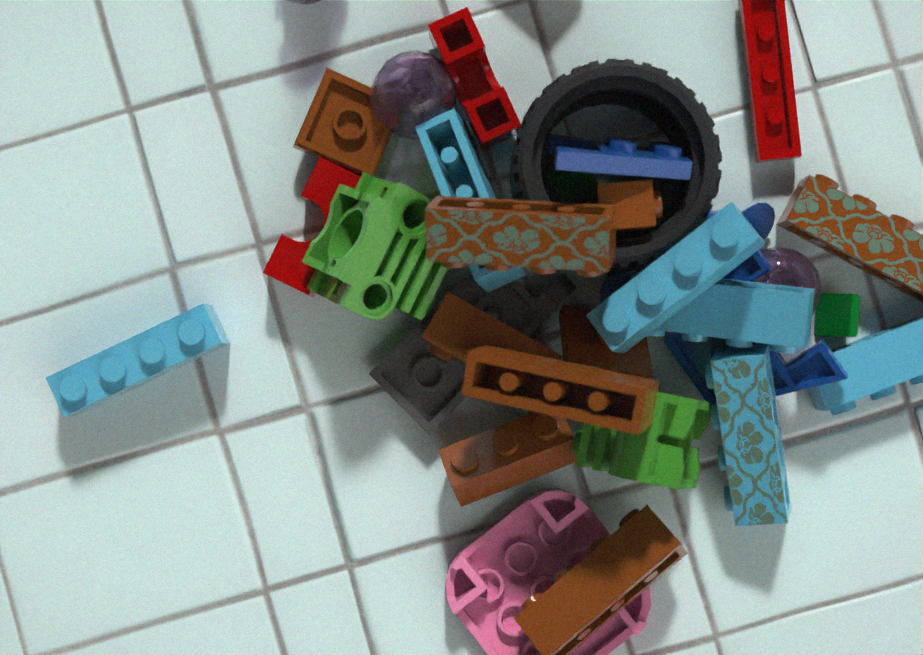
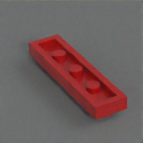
M738 0L756 163L798 159L802 156L785 0Z

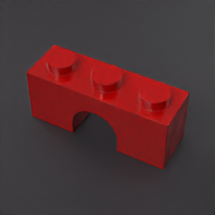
M468 7L428 24L429 38L480 150L483 151L516 136L521 123L504 86L501 87L493 73L486 55L485 44Z
M319 157L301 196L306 201L321 208L324 214L325 226L329 215L330 203L339 184L355 189L360 176ZM281 234L263 273L314 297L316 293L306 289L315 268L302 262L313 240L299 242Z

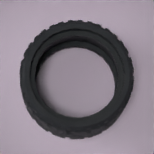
M607 59L605 63L601 64L598 61L589 62V64L573 68L571 74L567 76L562 74L545 87L542 95L535 98L522 120L510 164L512 200L551 202L545 191L540 169L544 141L553 128L567 116L583 108L602 104L624 106L642 113L659 126L668 137L670 143L676 144V148L682 149V153L693 161L690 180H678V191L673 206L663 222L656 229L643 236L616 240L615 260L608 274L631 271L656 261L701 226L713 207L711 202L712 199L717 197L722 170L718 169L719 163L722 162L719 136L714 134L713 127L715 124L713 119L707 113V108L703 102L699 103L695 98L696 93L691 88L688 89L679 78L675 77L673 79L668 76V71L662 68L658 69L651 66L652 64L645 62L641 65L634 64V60Z

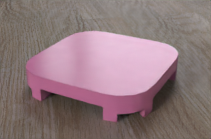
M561 489L541 490L527 497L461 549L450 563L445 579L447 602L453 614L459 617L487 655H542L514 619L522 612L520 610L521 605L536 593H541L542 595L554 584V577L563 568L569 565L576 566L587 556L586 551L592 543L601 537L608 538L611 535L588 505L575 494ZM648 587L570 655H608L633 634L637 637L647 625L646 620L651 607L650 588Z

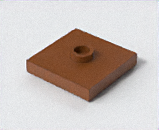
M326 68L293 148L318 159L322 157L360 177L363 172L374 177L405 102Z
M562 304L558 316L563 361L653 379L647 336L625 353L613 352L586 316L592 309Z

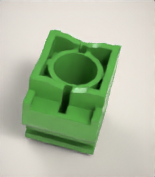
M365 172L362 173L355 189L339 184L330 203L326 224L320 234L310 243L302 260L303 263L315 268L306 289L367 319H383L396 308L423 320L426 312L435 303L437 290L445 273L450 269L441 266V262L426 261L425 208L431 200L403 183L386 181Z
M657 392L652 425L640 435L583 423L582 430L576 432L573 441L572 451L574 455H577L575 466L592 467V470L609 471L608 474L654 486L661 485L678 490L684 487L696 488L700 470L699 449L691 447L692 439L701 440L710 422L713 403Z

